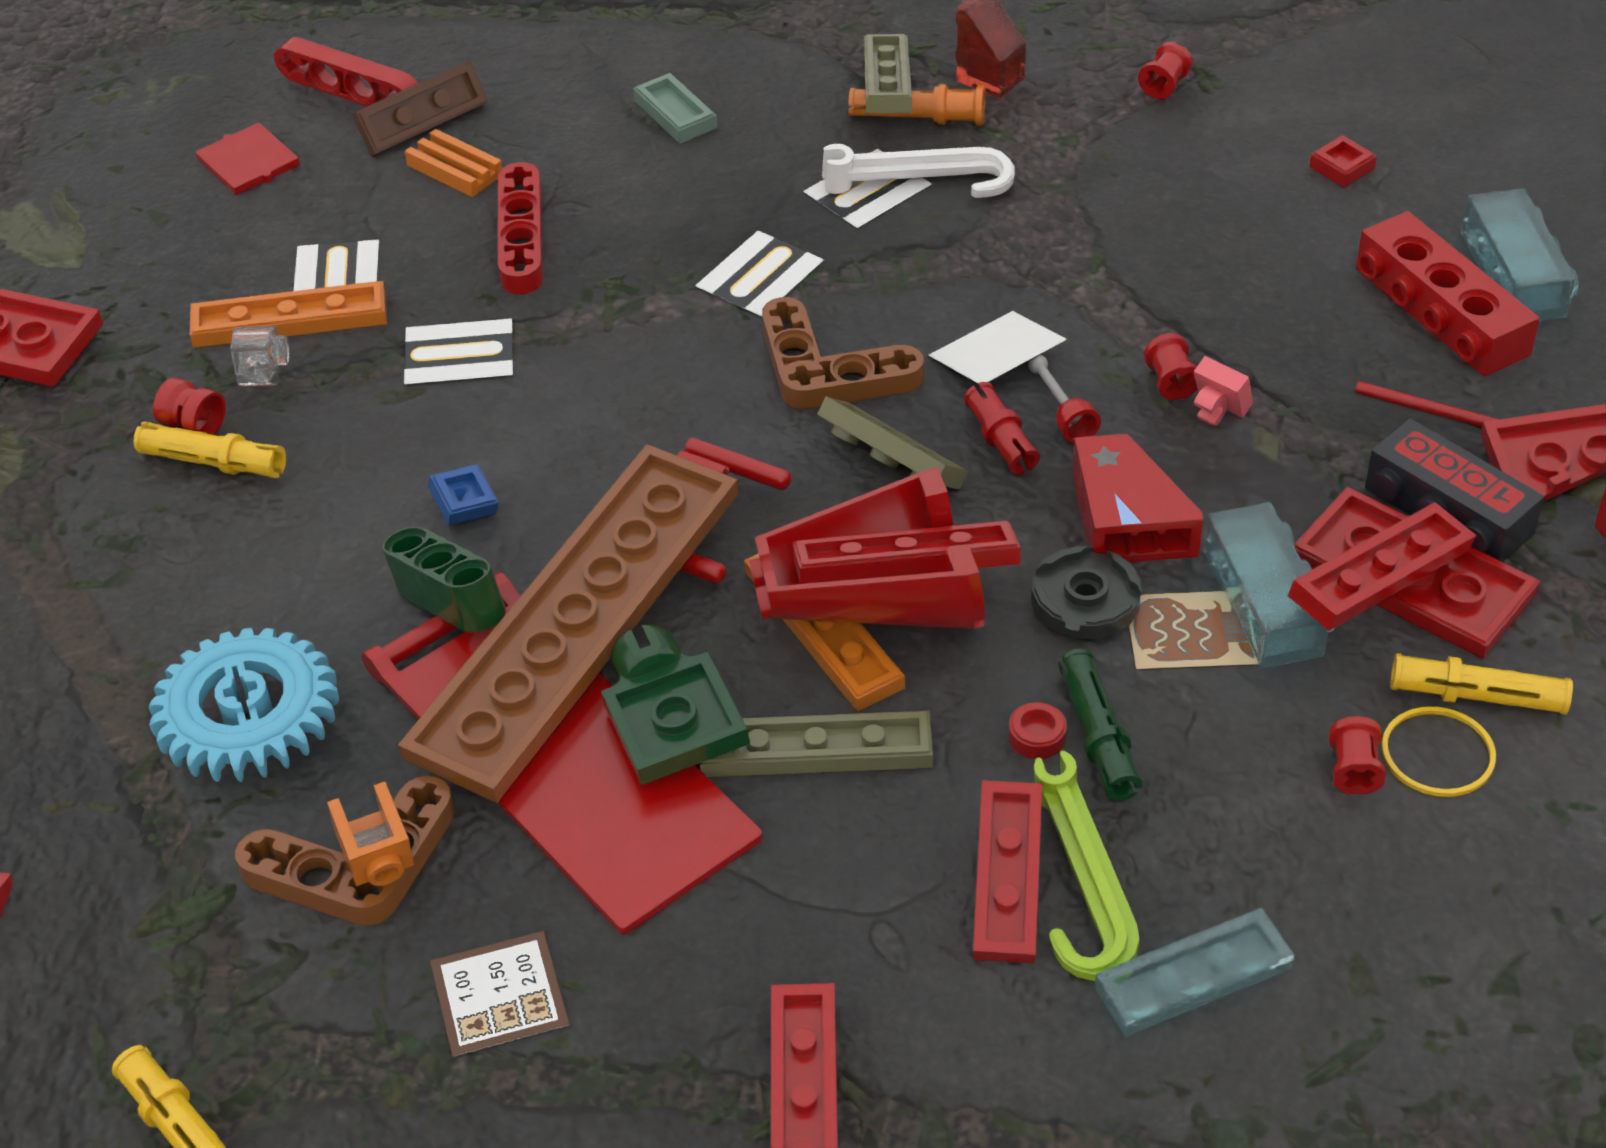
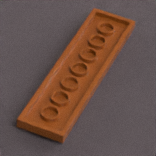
M646 444L398 744L401 758L498 803L609 661L617 640L630 629H634L738 496L737 479Z

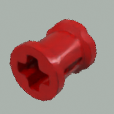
M1165 42L1160 45L1156 51L1154 61L1145 64L1138 73V82L1144 93L1155 99H1166L1171 96L1177 87V80L1186 77L1190 72L1193 64L1191 54L1184 46H1180L1175 42Z
M1175 333L1162 334L1154 338L1147 344L1144 350V360L1147 366L1156 372L1158 376L1156 386L1161 396L1167 400L1184 399L1198 390L1194 375L1197 365L1189 361V347L1184 337Z
M1361 716L1346 717L1335 722L1328 732L1330 746L1336 751L1337 764L1334 766L1333 773L1334 786L1346 794H1369L1379 790L1384 786V779L1386 777L1385 766L1379 761L1377 749L1382 742L1381 726L1376 721Z

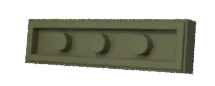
M866 34L864 36L866 113H912L907 35Z
M905 711L742 718L748 729L751 744L700 763L701 772L707 777L933 768L930 712Z

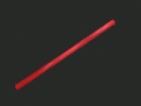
M1358 381L1355 389L1357 394L1481 428L1485 421L1499 420L1362 381Z

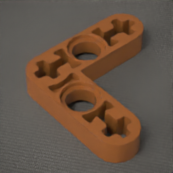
M779 297L767 302L762 309L763 334L780 393L784 402L793 408L811 409L821 407L826 396L845 402H854L908 393L919 388L924 381V357L920 350L913 346L893 345L821 357L806 308L802 302L790 297ZM782 320H787L791 328L783 330ZM795 348L806 351L798 356H788L782 353L785 350ZM847 373H860L865 376L857 381H848L841 378L842 375Z
M426 775L408 781L394 798L393 802L409 842L413 844L411 852L414 866L404 869L403 875L395 882L384 886H377L379 895L370 894L375 888L370 882L356 887L344 853L276 830L263 829L254 831L246 835L238 843L235 850V860L240 875L246 885L264 893L358 925L370 926L379 924L387 920L395 912L452 822L455 813L450 788L444 780ZM430 801H436L437 805L429 803ZM417 805L423 807L419 815L416 809ZM271 854L275 855L276 861L268 859ZM256 859L261 860L258 865L254 864ZM325 868L332 871L330 878L320 885L306 886L300 883L302 877L312 869ZM359 894L366 895L363 900H358Z

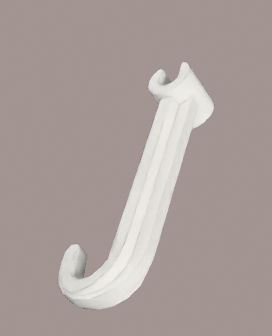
M830 144L824 147L822 178L825 179V191L834 194L848 191L852 187V181L955 176L975 173H989L997 176L998 178L972 185L971 195L975 198L1000 195L1009 190L1014 182L1015 167L1011 160L1001 151L988 147L854 154L852 149L846 145Z

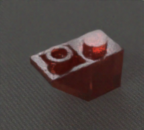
M964 0L958 6L955 17L956 24L958 25L957 48L955 52L957 82L974 89L978 85H985L986 94L1001 99L1025 78L1026 40L999 0Z

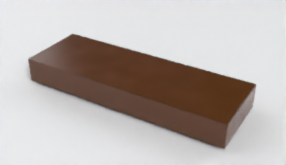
M467 61L358 110L351 115L370 155H374L489 101L471 61Z

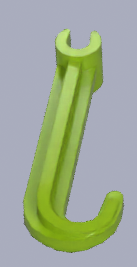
M1061 751L1060 775L1054 776L1047 773L1042 759L1036 758L1034 763L1035 783L1042 784V806L1048 809L1104 948L1095 957H1083L1075 951L1064 931L1058 928L1051 930L1049 934L1050 945L1062 967L1074 976L1092 981L1111 979L1125 972L1136 960L1140 946L1138 927L1077 784L1076 761L1071 754Z

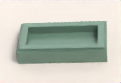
M671 73L633 88L634 101L679 144L718 128L717 115Z

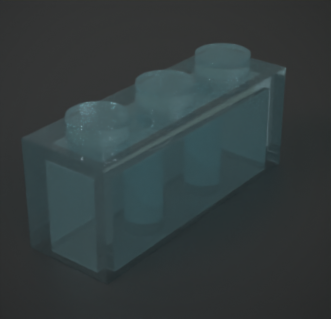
M1525 188L1469 195L1461 234L1479 268L1538 315L1540 321L1567 318L1571 299L1578 291L1577 273L1573 267L1568 266L1561 253L1558 239L1555 236H1551L1543 222L1540 208L1534 206Z
M1271 502L1210 513L1208 515L1204 552L1258 661L1260 669L1323 657L1325 655L1328 633L1334 629L1330 631L1325 629L1287 596L1294 579L1312 570L1308 561L1301 560L1295 550L1293 534L1289 524L1281 522Z

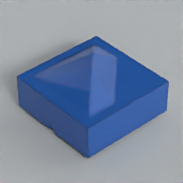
M478 464L429 476L428 489L448 526L496 514L499 502Z

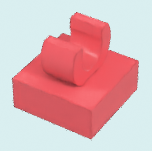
M1204 356L1194 370L1198 389L1194 405L1201 408L1197 418L1214 427L1221 421L1226 411L1243 418L1253 404L1249 377Z

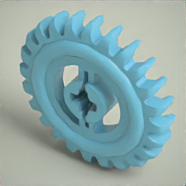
M246 628L241 631L239 637H233L229 631L221 633L219 642L213 643L211 640L206 639L199 643L201 648L199 652L187 650L181 654L180 657L183 664H172L165 670L167 679H162L155 685L156 697L149 704V710L152 715L149 723L151 731L156 737L160 751L164 754H169L176 767H181L184 757L187 756L189 770L194 777H197L200 774L201 766L208 761L209 771L213 780L219 782L221 770L226 764H231L236 779L242 782L244 779L243 771L247 762H253L260 775L266 778L267 757L271 755L280 760L283 767L288 769L290 761L286 748L290 745L299 748L303 755L308 756L310 752L309 745L304 733H313L317 739L324 740L325 731L320 718L323 717L328 723L335 721L333 706L338 704L339 695L336 688L337 678L335 671L329 667L327 656L322 652L315 651L312 642L307 640H300L298 642L296 634L285 632L277 638L275 629L265 628L259 635H254L252 628ZM257 672L269 674L283 685L284 693L274 709L266 682L262 675ZM237 677H240L251 717L249 720H246L245 710L235 680ZM214 686H216L215 699L223 724L214 722L206 717L202 711L203 702L208 692Z

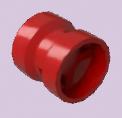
M172 377L166 380L156 393L153 403V414L155 420L161 425L173 428L183 427V429L215 435L223 423L226 414V403L224 397L219 392L203 387L196 389L192 382Z

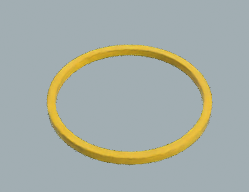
M1420 707L1408 710L1398 715L1389 723L1382 739L1383 759L1391 773L1408 787L1432 796L1454 797L1477 790L1488 781L1496 763L1495 746L1487 731L1469 716L1448 708ZM1432 714L1451 717L1467 724L1481 736L1488 748L1489 766L1478 780L1467 786L1452 789L1429 787L1412 780L1394 764L1388 750L1390 734L1400 723L1415 716Z

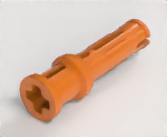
M947 84L935 86L934 91L911 90L912 113H866L865 89L850 88L848 105L852 106L849 108L850 117L933 118V122L938 123V125H945L947 121H974L976 126L984 125L986 106L985 85H978L975 90L948 89Z

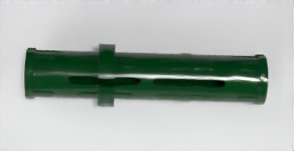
M1086 649L1071 650L1062 656L1064 662L1059 661L1058 667L1067 685L1071 701L1085 733L1084 750L1087 758L1096 764L1102 778L1106 796L1114 801L1128 800L1139 793L1137 788L1142 789L1143 786L1142 779L1130 755L1131 739L1127 730L1120 726L1116 720L1113 707L1097 671L1093 654Z

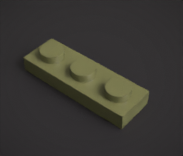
M826 396L817 413L820 417L834 424L830 431L832 434L854 445H858L860 440L873 447L869 454L870 456L893 468H897L899 463L912 470L910 476L926 469L938 467L945 486L960 490L969 473L963 467L851 403Z

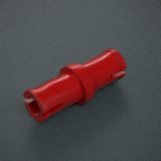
M979 383V387L985 395L984 398L981 397L974 385L970 387L964 395V403L981 424V434L987 444L996 446L1013 474H1025L1023 467L1019 463L1020 459L1025 463L1028 470L1031 471L1038 464L1040 454L1021 430L1022 421L1017 413L1005 407L991 383Z

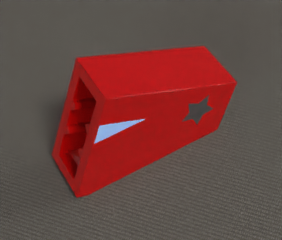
M1128 434L1075 438L1072 476L1088 547H1093V553L1106 555L1107 550L1121 555L1129 563L1199 557L1204 520L1202 511Z

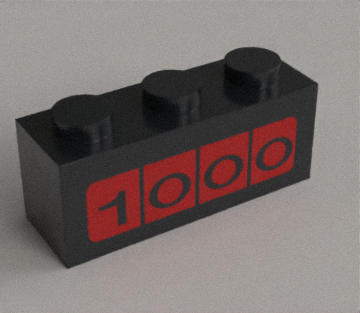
M1411 418L1372 449L1365 483L1367 490L1410 516L1436 502L1477 535L1471 545L1472 548L1501 562H1504L1535 534L1545 497Z

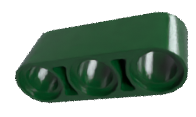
M419 526L400 529L389 535L382 543V550L397 590L407 600L467 632L488 630L496 626L506 615V608L491 565L486 559Z

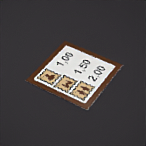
M544 931L430 960L452 1057L570 1025Z

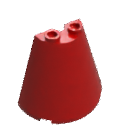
M939 468L926 469L755 537L760 558L749 560L762 619L774 617V619L962 629L984 627L985 606L981 579L968 544L946 549L950 571L800 584L793 561L792 542L798 540L954 526L948 491Z

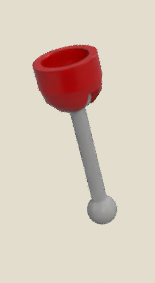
M1039 354L1028 361L1030 371L1041 376L1060 403V407L1056 412V423L1065 439L1070 443H1075V438L1094 436L1101 426V417L1093 405L1087 400L1078 397L1069 399L1047 369L1048 361L1045 356Z

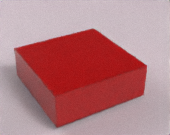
M1342 135L1313 152L1309 167L1345 188L1375 169L1377 155Z

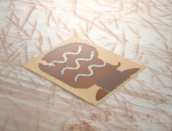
M1244 590L1141 594L1139 612L1129 625L1136 669L1259 664Z

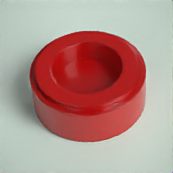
M1033 702L1020 706L1012 713L1009 720L1008 737L1010 745L1018 754L1030 759H1047L1058 754L1065 745L1067 722L1063 713L1056 707L1046 703Z

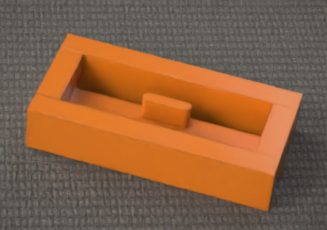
M437 129L429 133L431 141L422 138L417 142L418 150L413 147L405 150L407 166L472 198L498 179L500 170L503 168L502 160Z

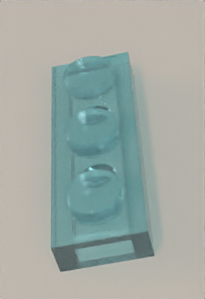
M1259 908L1096 973L1095 989L1126 1037L1292 969L1294 954L1263 909Z

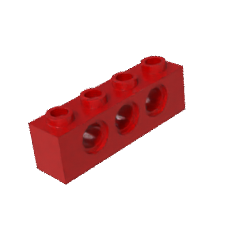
M1409 211L1362 230L1356 269L1482 376L1487 377L1531 356L1540 317Z

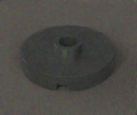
M1088 546L1071 547L1058 550L1043 559L1036 569V575L1032 580L1031 603L1037 617L1056 632L1071 638H1102L1114 635L1131 624L1140 608L1141 580L1134 566L1119 554L1107 550L1106 555L1093 553V547Z

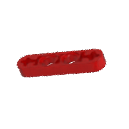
M297 37L287 40L274 53L276 67L287 79L365 106L372 105L418 84L415 78L403 71ZM325 65H327V66L334 72V74L336 75V77H334V76L327 70V68L325 67ZM360 76L369 83L372 90L363 83Z
M526 162L509 164L503 167L498 175V268L502 288L512 294L531 293L537 290L543 282L542 189L538 168ZM517 185H523L524 190L516 191ZM519 210H529V211H530V212H528V213L520 214V215L510 214V213H512V212H514V211H519ZM519 239L531 240L523 244H511V242ZM517 264H525L524 271H517Z

